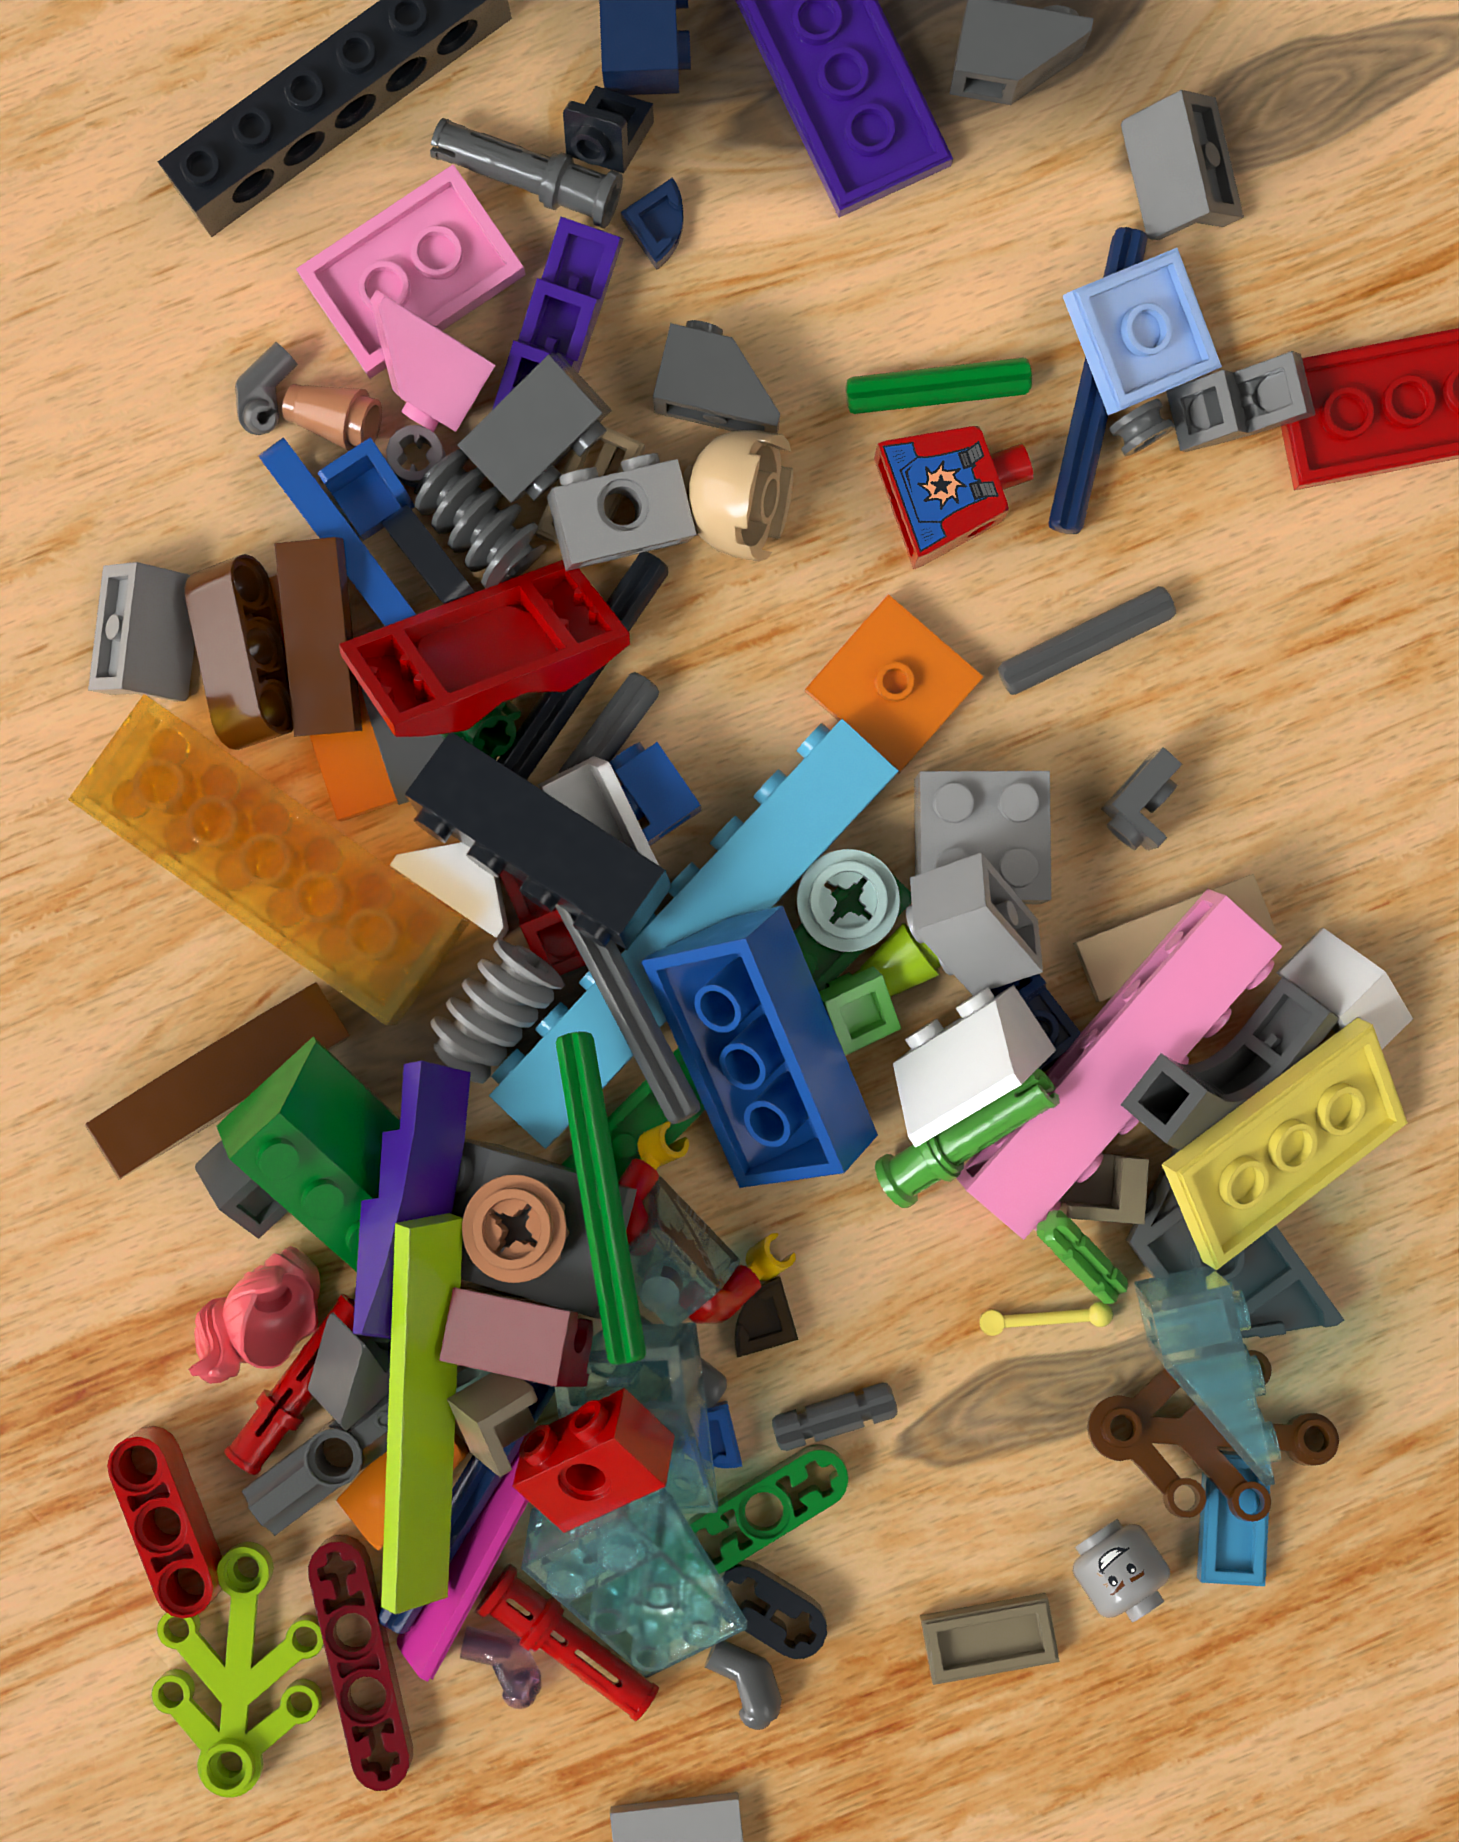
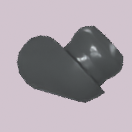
M277 342L266 350L238 378L235 384L237 417L242 427L250 434L263 435L275 429L279 420L276 386L298 365L292 356Z
M717 1637L708 1654L705 1668L736 1682L742 1703V1709L739 1711L741 1721L751 1729H765L770 1725L771 1721L777 1719L782 1702L772 1666L765 1658Z

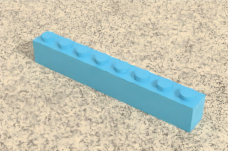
M843 719L832 730L821 723L797 749V752L804 758L803 761L788 777L778 769L753 796L761 804L758 809L744 823L737 816H734L710 842L717 850L714 856L701 869L691 862L671 883L672 887L668 891L674 898L657 916L654 913L652 914L629 949H625L621 954L659 1028L667 1020L641 961L646 956L729 917L773 908L807 869L831 846L898 773V770ZM590 971L579 982L586 990L581 998L570 1009L560 1002L536 1027L535 1030L543 1037L526 1056L516 1049L491 1076L499 1085L489 1097L545 1149L569 1126L556 1049L557 1038L564 1034L578 1031L592 1034L595 1041L602 1089L634 1056Z

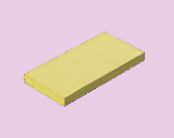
M1357 1017L1162 1164L1202 1262L1215 1270L1221 1268L1407 1124L1373 1024Z

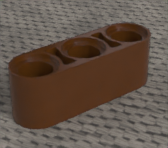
M243 554L191 574L185 584V600L211 723L215 734L229 749L240 750L291 733L293 731L286 652L272 586L266 570L253 556Z

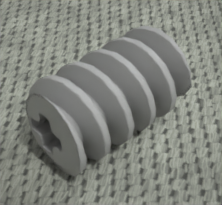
M501 939L496 940L493 944L494 950L503 960L501 965L485 958L481 959L477 964L478 969L488 981L482 984L477 980L466 978L461 983L464 991L472 999L470 1003L456 997H451L446 1002L448 1010L456 1020L451 1022L446 1018L436 1016L430 1022L431 1027L440 1037L439 1041L434 1044V1050L439 1058L448 1067L471 1072L470 1081L483 1084L491 1077V1066H498L507 1057L506 1047H514L522 1039L521 1027L529 1028L538 1020L537 1008H546L554 1000L553 989H562L566 986L561 976L545 960L523 946H515Z

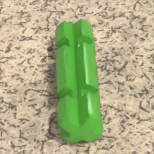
M1050 1211L1046 1220L1038 1223L1037 1236L1050 1247L1053 1253L1104 1304L1115 1303L1119 1294L1127 1292L1128 1279L1118 1268L1113 1266L1104 1253L1062 1211Z

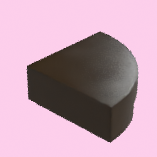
M780 1276L763 1283L761 1288L742 1306L735 1327L737 1358L799 1340Z

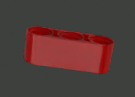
M144 1427L114 1447L109 1455L107 1464L109 1478L157 1602L162 1610L173 1617L182 1619L195 1617L204 1611L222 1590L217 1575V1568L222 1555L175 1437L161 1427ZM134 1446L147 1447L154 1453L158 1464L156 1474H143L135 1468L131 1457ZM156 1507H167L177 1513L181 1522L180 1534H166L159 1529L154 1516ZM190 1568L197 1571L204 1580V1594L194 1595L183 1590L178 1581L179 1569Z

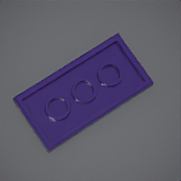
M735 0L839 218L951 167L953 157L878 0Z

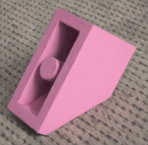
M376 290L370 303L392 390L401 399L406 401L401 412L432 432L435 431L439 423L456 432L495 365Z

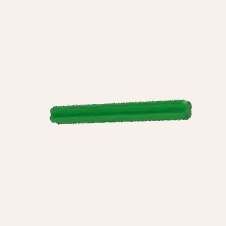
M585 1031L567 1033L557 1038L556 1049L607 1360L613 1365L637 1362L645 1358L646 1347L595 1041L592 1034Z

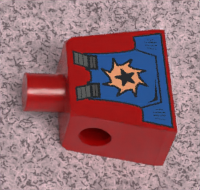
M979 426L886 440L877 444L874 456L913 569L926 565L1001 523L1009 511L1008 502L1003 490L1034 479L1032 464L1027 450L1022 443L990 454Z

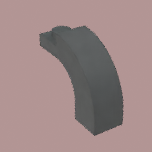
M1283 976L1244 1027L1225 1047L1201 1062L1187 1065L1180 1064L1160 1053L1122 1102L1121 1106L1166 1144L1181 1150L1315 1050L1339 1018Z

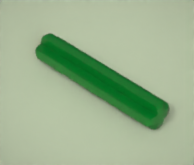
M1022 357L850 377L846 382V401L850 413L860 414L1026 395L1032 387V371L1029 360Z

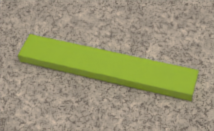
M450 1213L395 1223L381 1607L395 1615L448 1598L455 1416L447 1398L456 1394L457 1365L439 1361L453 1287H461L463 1218Z

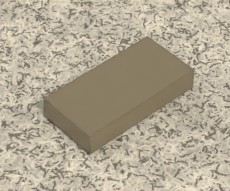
M1046 1593L920 1615L933 1685L1060 1662Z

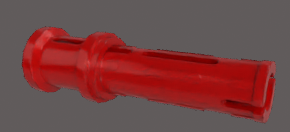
M511 1563L508 1564L489 1587L475 1612L482 1618L491 1615L520 1637L519 1646L523 1649L536 1652L540 1648L576 1675L582 1682L592 1687L611 1703L626 1712L633 1721L639 1720L655 1699L659 1687L655 1683L649 1682L637 1673L636 1670L614 1655L608 1648L601 1645L563 1616L565 1608L561 1606L562 1602L554 1596L549 1599L543 1597L517 1577L518 1569ZM507 1599H513L530 1612V1615H524L508 1603ZM553 1630L565 1639L564 1642L558 1641L551 1635ZM575 1651H582L593 1661H595L597 1664H599L601 1667H603L605 1670H607L609 1673L615 1676L618 1679V1681H611L600 1671H598L596 1668H594L592 1665H590L588 1662H586L584 1659L578 1656L575 1653Z

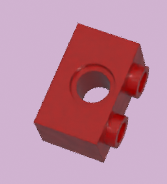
M622 1388L598 1401H589L577 1411L548 1425L537 1426L524 1436L519 1448L520 1456L512 1487L565 1533L666 1487L675 1435L628 1390Z

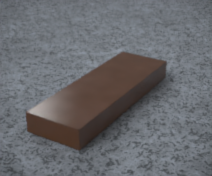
M340 537L274 543L294 737L363 731L358 680L342 658L339 648L340 643L353 639L344 540Z

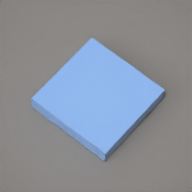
M1174 248L1062 295L1108 415L1119 412L1222 367L1178 248Z

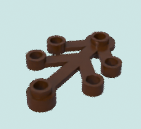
M1189 1346L1172 1351L1165 1361V1368L1133 1398L1122 1395L1111 1396L1103 1399L1093 1408L1088 1418L1087 1431L1090 1442L1096 1451L1114 1461L1131 1459L1161 1492L1167 1510L1174 1516L1181 1518L1195 1517L1202 1512L1206 1504L1205 1490L1194 1479L1180 1478L1152 1443L1178 1445L1228 1499V1507L1231 1513L1239 1520L1250 1522L1259 1521L1269 1513L1271 1508L1270 1494L1263 1485L1257 1482H1248L1216 1447L1286 1451L1289 1458L1294 1462L1304 1466H1316L1330 1461L1336 1454L1339 1446V1435L1336 1427L1327 1417L1317 1413L1297 1415L1291 1418L1287 1424L1217 1421L1247 1390L1261 1388L1270 1380L1272 1373L1271 1364L1264 1354L1255 1350H1247L1236 1354L1230 1361L1229 1371L1179 1418L1152 1416L1181 1386L1195 1385L1204 1379L1208 1368L1207 1360L1201 1351ZM1182 1354L1189 1355L1196 1362V1373L1190 1379L1181 1377L1176 1370V1360ZM1245 1358L1253 1359L1260 1368V1375L1253 1383L1246 1381L1240 1374V1364ZM1118 1415L1126 1417L1132 1425V1433L1124 1441L1116 1439L1110 1430L1112 1420ZM1311 1426L1319 1429L1324 1437L1323 1446L1317 1452L1308 1449L1304 1443V1434ZM1181 1485L1190 1487L1195 1494L1194 1505L1186 1511L1178 1508L1174 1501V1493ZM1246 1489L1253 1490L1259 1497V1507L1252 1514L1245 1513L1239 1505L1240 1494Z

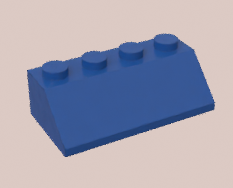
M783 905L729 917L658 950L641 961L739 1188L845 1173L878 1136Z

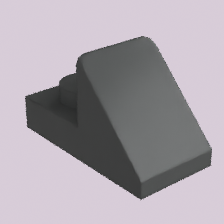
M332 1312L325 1325L308 1391L335 1421L347 1431L389 1394L391 1339L355 1335Z

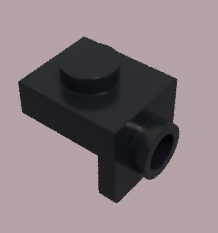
M595 86L585 104L569 101L563 110L566 154L572 155L573 158L588 164L598 165L624 174L654 123L653 103Z

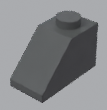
M690 320L686 322V327L670 323L653 394L654 413L728 431L760 430L778 433L780 412L732 337L724 336L723 330L711 323Z

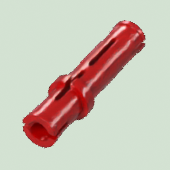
M345 1294L340 1295L336 1305L309 1341L302 1347L300 1353L271 1391L264 1389L255 1402L259 1408L232 1444L228 1445L224 1450L225 1455L242 1470L252 1475H258L262 1465L289 1429L297 1431L305 1420L301 1413L313 1399V1396L308 1391V1385L327 1319L333 1312L353 1332L355 1300Z

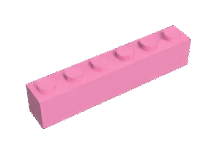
M1207 889L1086 1026L1070 1048L1045 1073L1056 1088L1047 1094H1058L1060 1103L971 1157L956 1179L967 1192L1023 1240L1033 1229L1037 1231L1038 1223L1046 1220L1050 1211L1060 1209V1198L1074 1182H1084L1098 1169L1104 1157L1101 1152L1118 1133L1120 1135L1126 1134L1138 1124L1139 1120L1122 1107L1121 1104L1160 1053L1180 1064L1187 1065L1189 1058L1186 1055L1202 1037L1209 1038L1226 1024L1232 1012L1229 1008L1230 1005L1245 988L1248 990L1255 988L1269 975L1274 967L1272 958L1282 948V945L1226 895Z

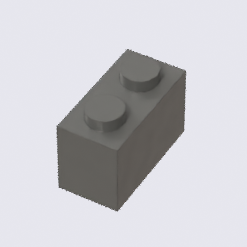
M560 353L549 354L457 446L510 503L523 498L526 494L535 501L562 475L555 466L571 450L581 457L607 432V429L600 422L612 410Z

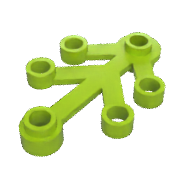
M242 1542L233 1546L222 1557L217 1568L219 1585L224 1592L231 1596L225 1662L199 1632L201 1625L199 1615L184 1618L189 1625V1634L185 1637L175 1636L170 1631L169 1620L173 1616L167 1612L161 1617L157 1626V1634L160 1641L166 1647L176 1649L221 1702L220 1728L192 1699L195 1693V1684L192 1677L183 1670H169L158 1679L152 1689L153 1704L162 1713L171 1714L201 1750L197 1768L204 1786L212 1793L226 1798L238 1797L251 1790L257 1783L263 1770L262 1753L296 1724H304L311 1721L322 1704V1692L316 1683L308 1679L296 1680L285 1690L280 1700V1706L247 1731L249 1704L301 1659H309L316 1656L324 1646L317 1616L303 1615L297 1618L286 1633V1638L253 1666L258 1595L271 1580L274 1570L270 1553L262 1545L255 1542ZM242 1557L253 1558L259 1566L258 1575L252 1578L243 1576L238 1569V1560ZM300 1627L313 1629L317 1634V1644L311 1647L301 1645L296 1638V1630ZM167 1682L179 1684L183 1690V1700L177 1702L169 1700L163 1692L164 1684ZM295 1692L306 1693L312 1700V1708L308 1711L295 1709L291 1703V1694ZM234 1752L239 1755L242 1760V1769L238 1771L226 1769L222 1764V1754Z

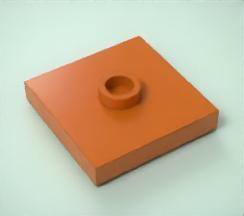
M888 594L805 688V693L836 720L840 721L843 719L891 763L900 774L978 685L983 676Z

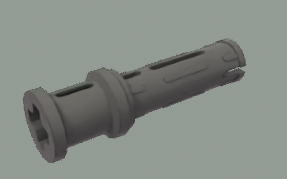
M442 118L438 122L431 140L433 147L430 150V155L434 159L453 163L508 185L511 184L525 189L530 193L539 195V201L544 204V207L556 211L562 206L593 218L594 225L601 228H606L615 213L622 190V173L610 170L605 175L575 164L572 155L563 152L560 154L554 153L551 157L538 154L488 134L471 130L446 118Z

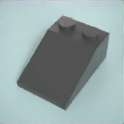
M465 1138L451 1214L463 1218L466 1207L473 1195L489 1181L506 1175H524L548 1184L549 1189L565 1205L566 1226L570 1233L565 1240L561 1259L542 1274L541 1277L520 1283L502 1282L483 1273L470 1259L462 1238L461 1279L564 1310L579 1312L578 1314L601 1319L576 1169L499 1144ZM618 1183L627 1230L637 1189ZM531 1206L516 1217H510L506 1214L500 1215L495 1212L502 1219V1224L509 1230L504 1239L506 1244L502 1248V1252L505 1247L511 1246L516 1240L538 1243L532 1238V1233L525 1227L529 1219L527 1214L531 1210Z

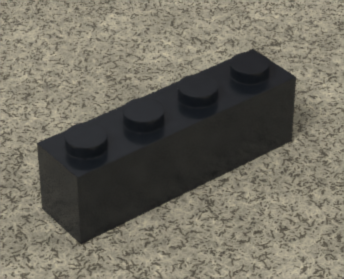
M453 732L446 736L404 794L418 813L413 821L424 831L443 843H446L452 835L470 847L466 856L472 862L495 877H499L503 870L507 871L523 882L519 891L533 903L548 912H552L555 906L559 905L577 917L573 927L601 947L605 948L609 941L612 940L628 950L672 887L665 869Z

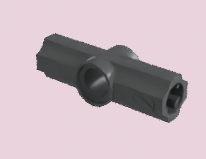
M389 1394L347 1431L335 1420L327 1423L317 1434L242 1490L247 1500L248 1508L261 1526L270 1530L274 1536L339 1487L350 1483L360 1471L387 1452ZM339 1438L346 1441L353 1451L352 1465L348 1467L332 1465L324 1455L323 1445L325 1440Z

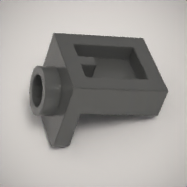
M1164 747L1152 752L1101 808L1112 819L1107 824L1109 830L1121 842L1133 850H1136L1140 845L1148 851L1156 849L1167 839L1163 832L1140 813L1144 807L1150 813H1153L1177 787V784L1170 778L1180 768L1182 763Z

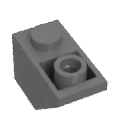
M967 0L950 95L1006 105L1013 104L1083 55L1092 31L1094 18L1079 16L1074 9L1061 5H1051L1039 9L1017 5L1014 0Z

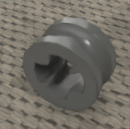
M1154 399L1134 409L1109 428L1113 436L1119 435L1123 438L1124 446L1121 450L1124 456H1130L1161 439L1175 427L1171 419L1164 420L1161 417L1160 409L1163 405L1159 399Z

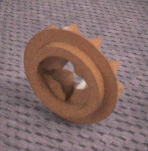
M506 1175L489 1181L473 1195L463 1216L462 1236L470 1259L483 1273L502 1282L520 1283L541 1277L542 1274L561 1259L565 1240L570 1233L566 1226L565 1205L549 1189L548 1184L531 1177ZM531 1206L532 1208L527 1214L529 1219L525 1227L532 1233V1238L538 1243L516 1240L511 1246L505 1247L502 1252L501 1250L506 1244L504 1239L509 1230L502 1224V1219L495 1212L500 1215L506 1214L510 1217H516Z

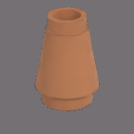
M292 384L288 388L283 400L282 413L286 421L293 422L297 426L348 451L370 437L375 442L382 422V405L378 399L371 398L366 389Z

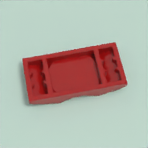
M560 560L498 585L339 644L342 658L394 736L425 737L469 730L501 703L512 701L527 692L567 691L606 665L630 645V633L579 568L566 571L563 560Z

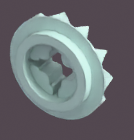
M855 849L833 851L817 859L803 875L797 892L798 913L800 921L807 932L816 942L840 952L864 950L881 941L893 927L899 912V890L889 868L875 856ZM863 877L867 882L861 888L863 892L859 897V902L865 907L864 911L872 917L868 920L862 914L858 916L855 913L849 912L843 918L839 917L832 924L829 920L834 914L833 909L836 907L837 901L830 895L832 891L826 888L824 884L828 882L834 888L838 886L843 890H847L853 884L856 885Z

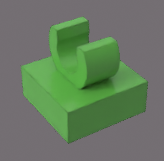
M874 966L855 975L848 972L827 982V988L819 991L845 1056L901 1029L883 975Z

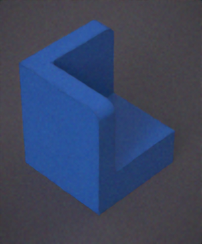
M371 437L318 472L319 477L334 496L363 541L383 529L384 526L381 523L407 504L411 510L415 508V504Z

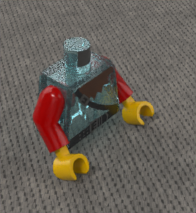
M668 1121L644 1132L639 1137L637 1146L641 1159H633L618 1181L619 1184L637 1189L626 1230L636 1293L643 1305L654 1312L671 1328L677 1327L686 1318L697 1324L722 1323L731 1318L761 1288L759 1280L769 1281L794 1264L796 1254L793 1252L783 1260L777 1261L770 1252V1243L779 1234L771 1233L749 1248L745 1258L746 1266L739 1265L740 1259L656 1171L658 1167L685 1156L689 1149V1139L687 1137L681 1138L667 1146L664 1135L671 1125Z

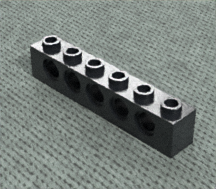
M379 0L157 162L202 226L213 237L510 21L512 17L508 0Z

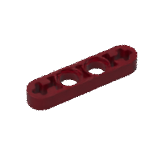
M335 1535L326 1539L313 1553L308 1565L309 1583L352 1770L356 1779L364 1787L374 1791H387L398 1786L406 1777L413 1759V1743L387 1630L378 1619L381 1604L370 1556L366 1547L358 1539L348 1535ZM339 1551L343 1561L353 1560L356 1566L351 1569L346 1577L349 1596L361 1590L364 1598H349L332 1607L329 1599L337 1600L341 1594L340 1582L336 1573L326 1574L323 1567L332 1559L333 1552ZM351 1613L363 1616L371 1627L370 1640L360 1647L345 1645L339 1639L336 1632V1624L340 1617ZM362 1677L377 1679L386 1691L385 1703L375 1710H365L358 1707L351 1697V1686L354 1681ZM387 1718H391L393 1724L385 1723L381 1731V1737L386 1752L397 1751L399 1756L394 1758L390 1771H383L379 1762L369 1763L367 1758L371 1756L376 1745L373 1726L385 1721ZM358 1727H371V1728H368L366 1731H364V1732L361 1733V1732L359 1731V1728H358Z

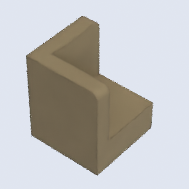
M1103 1154L1104 1157L1098 1169L1084 1182L1077 1183L1075 1181L1059 1200L1061 1202L1059 1210L1070 1219L1145 1224L1149 1159L1139 1156Z
M491 1372L447 1398V1401L471 1454L499 1477L510 1472L512 1468L503 1448L537 1427L528 1406L535 1403L538 1398L533 1387L523 1379Z

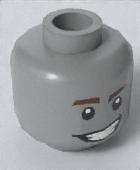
M1116 1519L1075 1547L1080 1556L1073 1564V1574L1098 1613L1103 1617L1113 1618L1125 1612L1133 1623L1164 1602L1158 1589L1168 1581L1170 1569L1140 1525L1128 1524L1123 1527L1119 1520Z

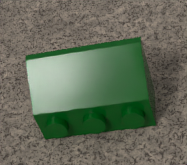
M313 1036L216 1127L228 1158L357 1272L361 1200L379 1198L382 1133L399 1130L400 1118Z

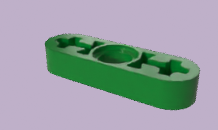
M820 1444L807 1446L697 1513L687 1521L681 1533L680 1552L683 1561L693 1572L699 1575H719L831 1507L843 1497L848 1486V1473L843 1458L836 1450L829 1446ZM816 1460L821 1468L832 1464L836 1470L829 1475L831 1487L823 1492L816 1484L805 1488L798 1493L799 1500L804 1506L798 1510H793L790 1494L778 1480L788 1475L793 1488L807 1479L806 1465L809 1462ZM757 1493H771L782 1503V1515L772 1526H756L746 1516V1504ZM733 1509L740 1530L750 1539L740 1544L737 1532L735 1531L720 1542L721 1555L713 1559L707 1551L697 1555L693 1551L698 1545L697 1532L706 1528L707 1532L713 1536L730 1527L729 1519L723 1514Z

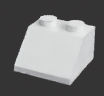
M1014 985L995 997L989 987L956 1007L961 1016L958 1020L943 1028L938 1019H935L905 1039L911 1049L895 1061L893 1067L907 1134L915 1148L1022 1085L1056 1051Z

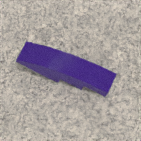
M560 216L542 278H537L519 339L513 340L493 409L549 354L560 353L579 373L624 238Z
M425 1061L404 1064L400 1129L382 1133L379 1198L361 1200L353 1334L391 1339L395 1223L452 1213L465 1141L471 1072Z

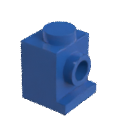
M638 742L609 762L617 778L622 783L621 787L637 821L645 817L650 824L642 830L649 846L701 812L700 803L658 742L646 750L641 742Z

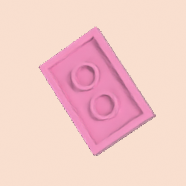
M454 164L296 268L301 279L369 379L387 368L370 303L376 290L443 331L526 275L523 265Z

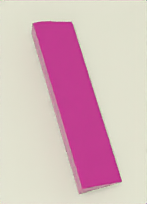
M519 1452L511 1463L512 1470L503 1476L449 1564L448 1598L424 1605L409 1631L399 1634L397 1637L398 1649L416 1674L427 1682L429 1679L433 1680L529 1502L512 1487L520 1456Z

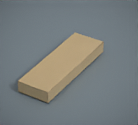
M1254 874L1212 889V891L1226 895L1270 936L1277 933ZM1203 893L1073 943L1096 1002L1115 995Z

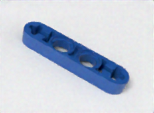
M281 438L258 455L319 538H343L347 576L382 623L388 626L416 615L285 438Z

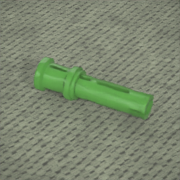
M1037 1069L1022 1085L916 1148L912 1144L895 1156L891 1154L883 1155L875 1161V1171L881 1187L896 1205L901 1208L911 1207L918 1201V1194L940 1180L951 1182L956 1179L964 1169L965 1161L1050 1108L1056 1107L1060 1103L1059 1095L1056 1093L1047 1094L1056 1089L1054 1084L1042 1070Z

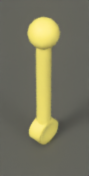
M1103 1302L1094 1303L1089 1309L1002 1315L995 1309H989L981 1314L979 1324L982 1331L990 1336L998 1335L1004 1328L1079 1322H1091L1096 1327H1105L1111 1323L1113 1311L1108 1304Z

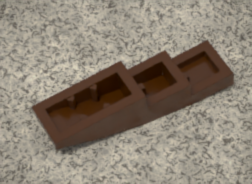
M315 982L138 1089L87 1122L85 1127L118 1180L226 1117L313 1036L329 1051L344 1042L350 1035L319 985Z

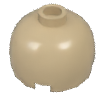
M738 430L715 437L698 455L695 464L689 465L685 469L682 478L695 530L716 551L735 558L757 562L766 560L772 552L762 550L768 537L780 539L790 507L793 486V468L781 466L780 450L791 452L789 441L783 434L760 430Z

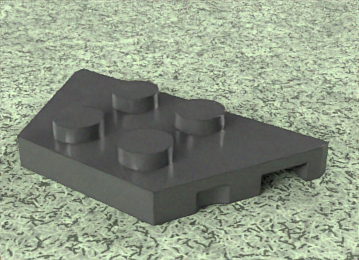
M1173 1147L1167 1160L1180 1150ZM1162 1168L1146 1199L1145 1224H1133L1126 1241L1200 1344L1210 1347L1235 1343L1239 1339L1255 1336L1265 1338L1284 1335L1286 1331L1310 1327H1333L1344 1321V1318L1276 1225L1218 1270L1202 1262L1166 1173Z

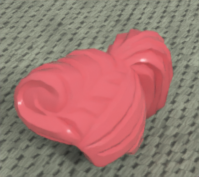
M290 1246L279 1254H272L265 1261L264 1266L259 1265L252 1272L245 1273L244 1277L229 1292L227 1298L222 1297L210 1300L196 1315L194 1337L196 1352L200 1361L188 1369L191 1375L199 1376L210 1384L221 1383L230 1377L237 1376L241 1363H248L256 1368L263 1369L275 1368L284 1363L291 1355L295 1346L302 1339L314 1333L318 1327L320 1275L317 1265L301 1250Z

